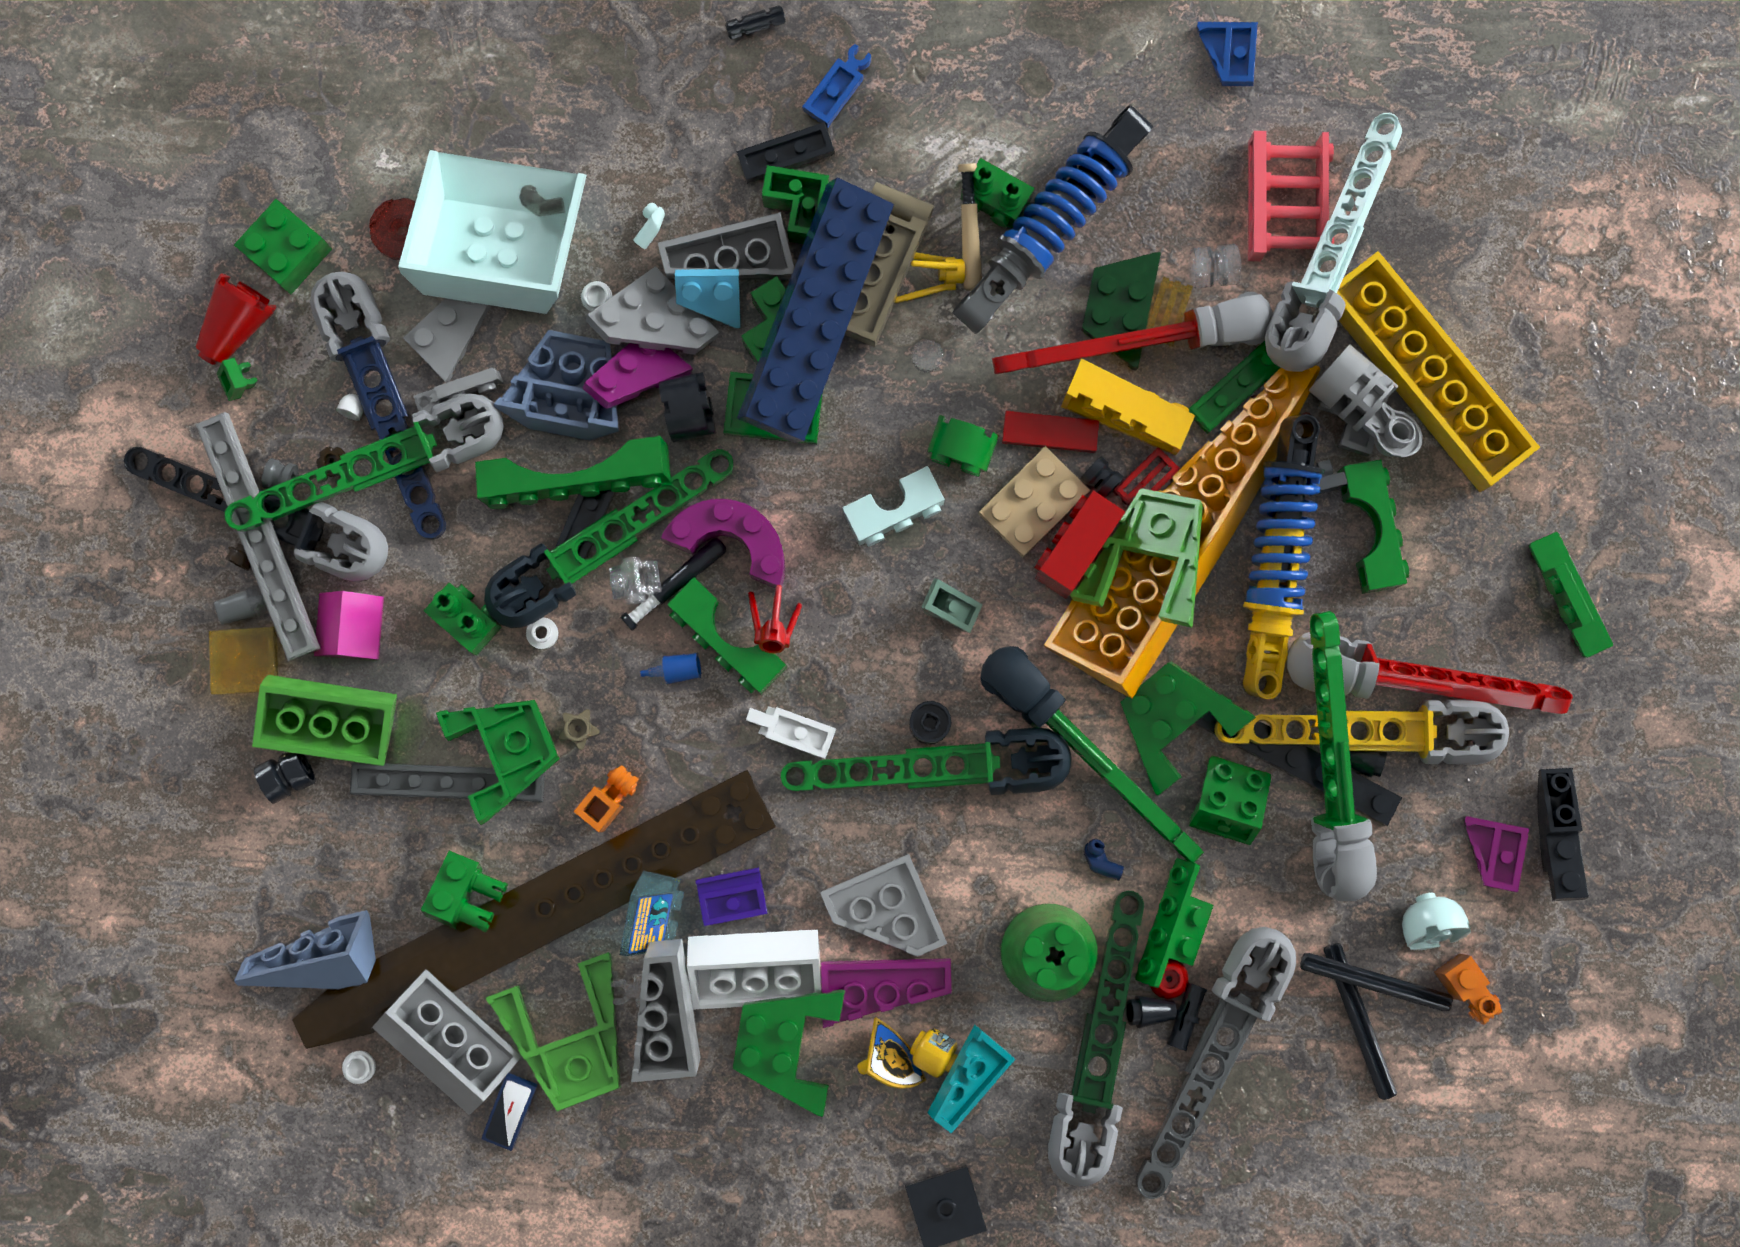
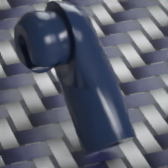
M1092 839L1085 845L1084 855L1090 870L1102 876L1120 881L1124 866L1108 861L1104 851L1105 845L1101 840Z

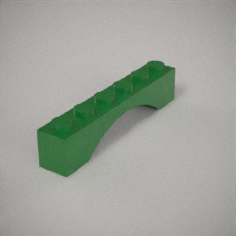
M661 436L628 440L616 453L603 462L572 473L548 474L535 472L521 467L507 458L475 462L477 499L491 509H504L508 507V504L518 502L522 505H533L538 503L539 499L547 498L553 501H562L568 499L569 495L576 494L591 497L597 496L599 491L605 490L627 492L630 490V487L641 485L644 488L660 487L663 482L671 481L668 444Z

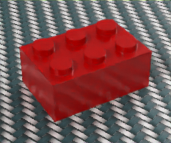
M1094 490L1088 498L1082 495L1069 515L1074 519L1072 523L1069 524L1065 521L1053 538L1052 542L1056 544V547L1053 551L1047 547L1034 568L1039 571L1035 579L1067 599L1126 511Z

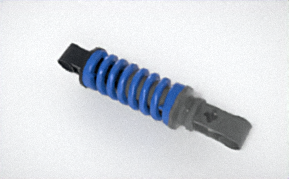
M1130 104L1117 116L1104 135L1092 131L1088 132L1077 147V154L1069 156L1066 160V166L1059 168L1055 174V179L1047 182L1045 191L1038 193L1034 198V204L1028 205L1025 208L1024 216L1018 217L1014 221L1013 230H1007L998 237L997 245L1001 251L997 256H992L988 261L991 267L990 270L973 290L959 302L952 313L974 334H977L988 324L996 310L1014 289L1022 290L1030 276L1041 279L1045 275L1044 272L1054 262V257L1050 250L1061 253L1065 249L1061 238L1070 241L1075 237V231L1071 226L1082 228L1086 224L1082 213L1092 216L1096 212V206L1093 201L1104 203L1107 199L1104 189L1109 191L1115 190L1118 185L1116 178H1125L1131 174L1133 167L1127 156L1148 135L1153 125ZM995 283L997 286L995 292L997 294L992 296L989 293L992 289L990 285Z

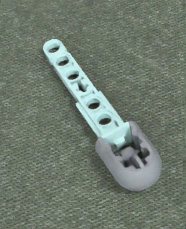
M1382 113L1372 121L1365 137L1366 142L1360 148L1331 219L1327 221L1301 283L1292 281L1285 284L1281 294L1282 301L1276 305L1265 334L1267 355L1274 364L1287 371L1302 372L1312 368L1322 360L1336 331L1337 321L1342 317L1345 310V301L1337 294V291L1362 235L1364 222L1391 161V150L1396 149L1402 134L1400 122L1395 114ZM1391 123L1395 125L1394 129L1386 135L1378 133L1380 127L1385 124ZM1371 152H1383L1382 157L1378 161H1367V157ZM1360 179H1371L1370 185L1365 189L1355 188V184ZM1354 205L1356 206L1357 211H1351ZM1346 211H1351L1350 215H1347ZM1336 234H1348L1346 241L1342 244L1335 245L1331 243ZM1328 260L1336 261V266L1333 270L1329 272L1320 271V267L1324 262ZM1301 304L1316 308L1320 307V312L1315 321L1313 315L1299 313Z

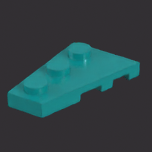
M974 1024L927 1112L928 1115L952 1133L1016 1059Z

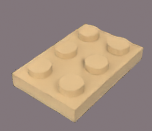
M1045 446L978 514L1023 558L1075 507L1082 495L1086 496L1089 493L1090 489Z

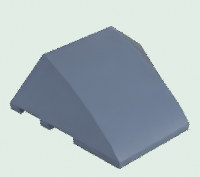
M548 330L527 358L528 363L518 376L515 375L510 381L511 386L502 398L499 397L496 400L494 407L528 429L589 441L618 432L616 406L606 409L583 390L584 382L612 359L610 344L604 340Z

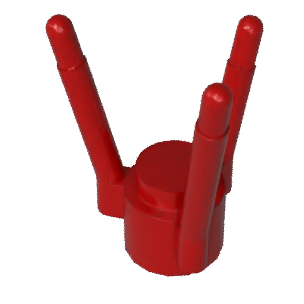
M777 585L775 588L772 620L766 621L762 627L754 592L750 591L748 593L755 631L754 643L759 644L762 651L772 654L780 653L784 648L790 646V637L802 609V604L797 603L785 629L783 623L779 621L781 585Z

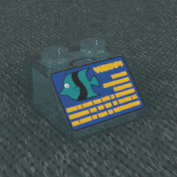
M647 871L642 872L630 896L619 955L645 954L649 942L675 939L678 921L673 920L675 910L680 911L684 892L679 891L681 879Z

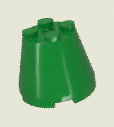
M1045 903L1024 909L1010 921L1002 938L1000 958L1006 976L1020 992L1035 1000L1055 1002L1074 996L1088 984L1097 965L1098 947L1091 927L1082 916L1068 907ZM1051 947L1061 951L1056 959L1057 966H1055L1053 961H1046V956L1050 954L1049 948Z

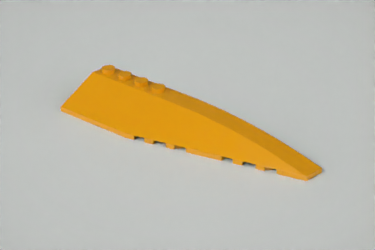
M1315 365L1302 372H1292L1280 368L1264 384V389L1254 399L1250 398L1242 406L1244 410L1232 422L1228 420L1220 428L1221 433L1212 442L1208 440L1172 477L1173 481L1163 491H1158L1199 499L1203 504L1195 597L1265 479L1263 463L1275 461L1282 421L1289 416L1299 415L1310 391L1308 390L1313 386L1320 372L1319 366ZM1123 550L1103 607L1077 602L1072 599L1045 642L1044 647L1104 685L1133 698L1178 626L1177 624L1161 621L1158 617L1177 561Z

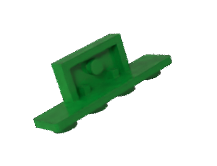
M1554 532L1530 543L1528 547L1543 575L1545 585L1553 596L1559 608L1560 616L1567 624L1582 657L1588 658L1612 647L1613 642L1560 534Z
M1176 858L1170 871L1163 897L1159 903V909L1152 929L1149 932L1144 953L1138 964L1135 980L1159 988L1169 958L1191 966L1194 965L1214 906L1190 896L1200 865Z

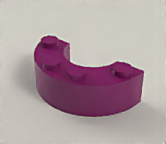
M710 499L698 502L681 511L668 524L661 536L665 544L692 555L695 554L701 544L711 538L720 536L735 538L743 543L750 552L752 563L749 574L751 579L776 588L777 585H783L785 556L779 536L764 515L745 503L731 499Z

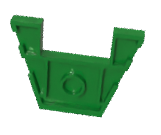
M1173 662L1165 664L1141 684L1133 698L1127 696L1120 702L1153 790L1157 796L1161 795L1182 778L1163 754L1162 750L1209 711L1230 737L1234 736L1256 718L1251 712L1237 706L1232 700L1206 686V683Z
M535 700L495 704L494 707L476 709L475 707L463 708V711L449 712L444 710L436 712L443 734L448 742L479 729L499 782L468 796L477 822L480 825L489 821L560 759Z
M839 989L828 993H810L791 998L781 997L745 1002L742 1008L732 1069L813 1114L823 1117L829 1085L796 1078L806 1016L839 1022L845 990Z

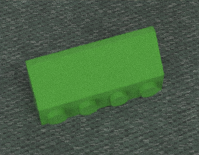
M267 675L259 687L252 747L384 766L393 727L397 694Z

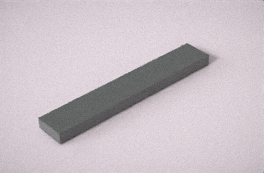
M352 762L350 794L469 799V795L498 783L499 780L494 768L384 764V766ZM545 772L512 801L543 802Z

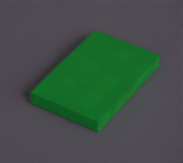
M730 372L723 434L790 442L737 419L754 374ZM822 395L805 440L798 443L817 445Z

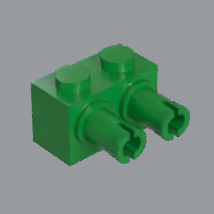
M980 158L973 175L974 198L978 212L981 210L991 216L990 219L1001 227L1006 228L1009 226L1013 229L1014 221L1023 215L1025 208L1033 197L1035 188Z
M449 582L441 591L434 595L433 601L424 609V612L470 653L477 656L502 627L491 617L485 604L480 608L472 601L475 595L463 584L456 587Z
M449 850L421 911L425 917L454 929L461 921L486 932L490 926L488 922H492L494 913L469 904L468 900L475 891L500 902L503 898L502 892L505 893L508 883L483 874V869L479 862Z

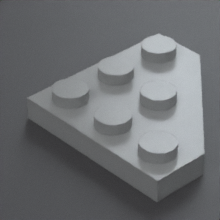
M656 266L587 314L586 322L606 343L620 345L621 342L639 344L640 348L663 351L665 348L680 349L682 353L695 355L717 339L719 331L702 314L676 304L675 286Z
M909 854L820 892L833 923L917 957L947 944Z

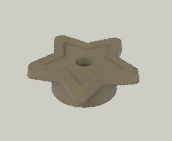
M586 709L577 716L563 713L565 726L559 735V739L572 740L579 750H583L587 738L600 733V730L590 723V710ZM577 726L581 727L580 732L576 731Z

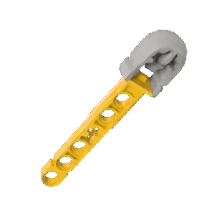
M1423 700L1418 712L1346 711L1350 751L1418 752L1421 761L1425 764H1439L1442 760L1446 764L1477 765L1488 763L1501 754L1507 746L1509 738L1507 720L1501 711L1486 702L1446 700L1442 703L1439 700ZM1259 714L1255 716L1256 718L1241 729L1234 738L1224 736L1221 729L1222 726L1218 721L1214 728L1217 738L1227 744H1249V741L1254 744L1320 745L1319 733L1311 734L1313 740H1309L1311 728L1308 720L1313 721L1312 728H1318L1317 715ZM1457 714L1458 719L1453 724L1446 725L1447 740H1453L1457 746H1463L1464 741H1473V745L1461 747L1458 750H1453L1451 747L1434 750V739L1437 738V725H1433V716L1443 717ZM1477 716L1479 718L1473 719L1472 724H1464L1463 722L1464 719H1469ZM1260 720L1266 721L1271 727V733L1266 739H1261L1254 733V725ZM1291 721H1297L1303 727V734L1298 739H1292L1286 733V726ZM1355 722H1362L1367 728V735L1362 740H1357L1351 735V726ZM1388 722L1396 724L1399 728V736L1393 741L1388 740L1383 735V727Z

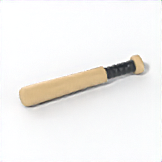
M976 163L958 164V172L962 174L963 204H961L962 259L965 262L963 287L967 291H972L982 279L978 208L974 198L973 175L977 168Z

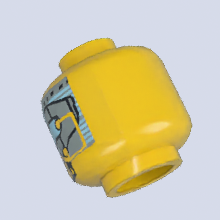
M935 1028L927 1032L922 1030L910 1050V1054L913 1055V1064L929 1075L939 1078L945 1071L949 1073L958 1056L955 1054L958 1045L954 1039Z

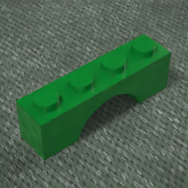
M1381 459L1343 466L1337 471V473L1345 472L1348 483L1340 489L1342 500L1344 503L1361 508L1371 519L1375 532L1374 543L1370 552L1356 563L1362 594L1399 588L1407 584L1406 578H1409V566L1406 560H1402L1400 547L1403 546L1401 531L1396 529L1395 526L1396 505L1394 499L1389 498L1387 488L1390 484L1389 472L1386 467H1383Z
M693 577L667 604L673 610L669 616L682 628L686 624L696 632L692 638L705 650L711 646L719 654L715 660L728 672L734 668L742 676L738 682L751 694L757 690L762 695L785 671L787 665L776 654L762 651L759 645L739 648L726 643L719 636L715 626V613L719 601Z

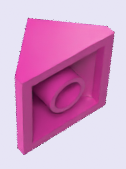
M347 591L319 593L316 638L321 649L314 651V656L379 660L384 597Z

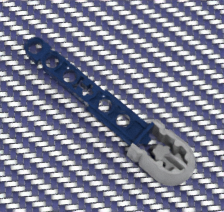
M335 272L325 275L313 287L310 304L323 341L327 342L326 349L331 361L345 362L371 430L376 429L380 440L391 436V431L393 430L399 433L409 429L405 417H408L407 411L381 348L390 341V337L385 325L380 324L382 317L371 290L366 282L355 274ZM354 302L363 310L365 325L373 336L365 339L362 336L350 340V345L343 347V340L337 335L334 325L343 326L346 332L360 327L358 320L361 312L353 309L351 303ZM329 309H336L338 317L336 318V316L329 312ZM370 371H377L381 376L379 385L374 388L367 387L364 382L366 374ZM382 400H389L393 407L390 415L386 417H380L376 413V405ZM389 448L385 452L390 465L399 463L402 458L401 452L395 457L393 456V453L399 452L398 448ZM424 465L415 468V471L410 475L400 474L395 476L405 504L414 511L409 514L418 534L431 540L441 537L446 530V521L439 504L435 503V493ZM416 487H423L428 495L426 501L419 505L414 504L411 500V492ZM428 516H435L439 521L438 530L432 534L426 533L422 527L424 519Z

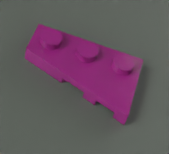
M629 343L584 382L583 390L604 408L608 409L638 397L641 392L650 388H659V381L689 375L692 373L693 368L670 348H665L663 351L640 348L639 344Z

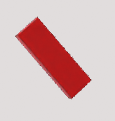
M1005 411L1002 444L1040 448L1046 446L1050 449L1096 453L1099 420Z

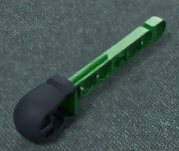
M723 449L713 450L697 460L698 465L686 467L671 477L670 482H663L660 487L654 488L619 512L617 509H614L550 552L544 544L540 543L530 550L529 556L522 555L490 578L484 595L487 611L500 625L509 628H522L535 623L558 608L559 601L567 602L576 596V591L572 586L574 582L638 541L637 536L705 493L710 483L714 487L728 478L733 471V458L731 454ZM717 456L726 458L729 463L727 470L722 473L715 472L710 466L712 459ZM691 473H696L702 478V485L696 490L688 489L684 484L685 477ZM665 490L672 491L676 496L675 503L670 507L661 506L658 502L659 494ZM652 499L655 508L660 514L655 516L654 510L646 514L647 521L642 524L640 520L634 522L632 520L635 517L634 511L638 508L641 512L649 509L650 504L647 501ZM611 525H618L623 530L622 538L616 542H611L605 538V530ZM590 542L596 546V553L592 558L583 559L579 556L578 549L582 543ZM548 558L550 567L546 571L553 581L558 578L563 580L565 584L558 589L553 588L546 597L536 603L532 600L527 601V608L524 609L523 602L531 597L534 600H538L539 592L544 586L536 575L530 578L520 576L529 569H536L540 566V562ZM519 577L521 578L522 583L516 586L515 588H513L511 585H508L509 583L517 585L520 581Z
M1008 646L999 648L988 656L982 665L980 675L981 684L986 691L995 694L1014 711L1021 712L1022 718L1031 727L1040 728L1046 723L1054 732L1060 734L1068 743V746L1182 857L1193 863L1198 860L1204 851L1059 710L1066 699L1057 690L1050 689V683L1040 670L1028 660L1024 650L1019 647Z
M1009 729L1005 734L1000 730L986 731L985 743L910 748L906 749V754L820 760L813 764V761L792 762L784 766L780 778L782 784L791 791L815 790V786L822 789L908 784V789L988 783L991 795L1005 794L1008 789L1013 794L1051 790L1064 782L1070 772L1072 757L1068 743L1060 734L1050 729ZM1026 742V745L1031 748L1034 747L1035 742L1048 743V745L1037 746L1036 752H1026L1025 747H1021L1017 753L1011 754L1012 769H1018L1023 775L1027 774L1029 768H1038L1039 773H1050V776L1038 778L1036 773H1031L1029 779L1013 780L1011 777H1005L1002 781H993L995 769H1000V756L993 755L991 745L1000 744L1002 747H1008L1010 743ZM953 756L962 758L965 764L963 771L957 775H952L946 770V762ZM922 758L929 760L932 764V771L926 777H919L914 772L915 762ZM878 761L877 768H885L888 766V761H893L895 766L900 767V772L895 773L894 779H889L888 774L885 773L877 774L879 780L872 781L874 769L871 762ZM856 763H863L868 768V776L860 782L853 780L850 775V769ZM826 765H831L836 770V778L829 784L821 782L818 776L819 770ZM795 767L802 769L805 775L804 781L798 786H792L787 781L788 771Z

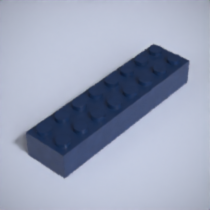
M838 177L826 184L737 416L738 420L793 443L805 440L892 212L893 203Z

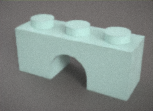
M928 466L899 479V486L905 500L895 510L887 511L881 509L875 503L871 494L842 507L843 514L859 546L864 543L868 547L875 545L885 539L883 534L895 529L896 533L901 532L913 525L911 520L922 515L924 519H927L941 512L940 506L944 505L945 499Z

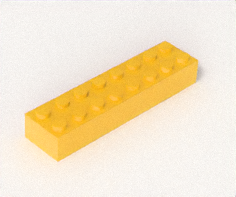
M1379 251L1343 278L1337 294L1345 301L1346 307L1339 322L1375 366L1398 385L1396 389L1398 394L1479 492L1494 485L1541 448Z

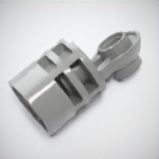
M1349 344L1308 391L1355 431L1358 432L1363 428L1374 437L1375 446L1381 454L1389 457L1403 458L1412 456L1419 451L1422 445V432L1417 422L1408 414L1393 410L1384 402L1398 388V385Z

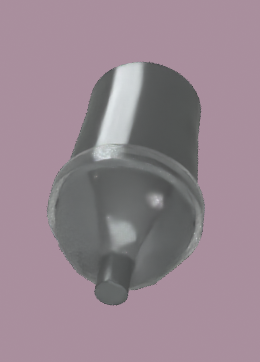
M248 587L244 591L214 601L215 610L222 625L253 617L259 618L268 610L258 587Z

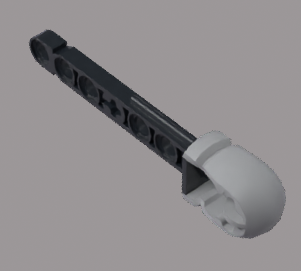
M133 447L125 454L124 465L131 474L154 481L162 487L223 512L227 509L226 501H223L222 497L211 494L213 489L221 491L215 475L176 459L164 457V454L148 448ZM143 452L148 462L144 469L138 470L134 460L139 453ZM167 464L173 465L176 472L175 477L169 482L164 480L162 476V470ZM198 475L202 478L204 484L200 492L194 493L190 488V481L194 476ZM268 496L263 501L267 513H274L280 508L281 503L277 496ZM324 502L316 503L310 510L304 508L289 514L288 522L283 528L277 527L274 520H271L277 538L295 546L294 555L297 560L308 565L315 564V567L342 579L354 582L367 580L379 573L387 560L388 544L386 537L378 527L346 511H338L335 507ZM325 522L343 526V532L331 534L327 547L333 550L335 557L345 554L349 556V560L333 559L328 553L314 551L317 542L320 541L323 534ZM349 534L361 535L362 537H358L355 541L349 538Z

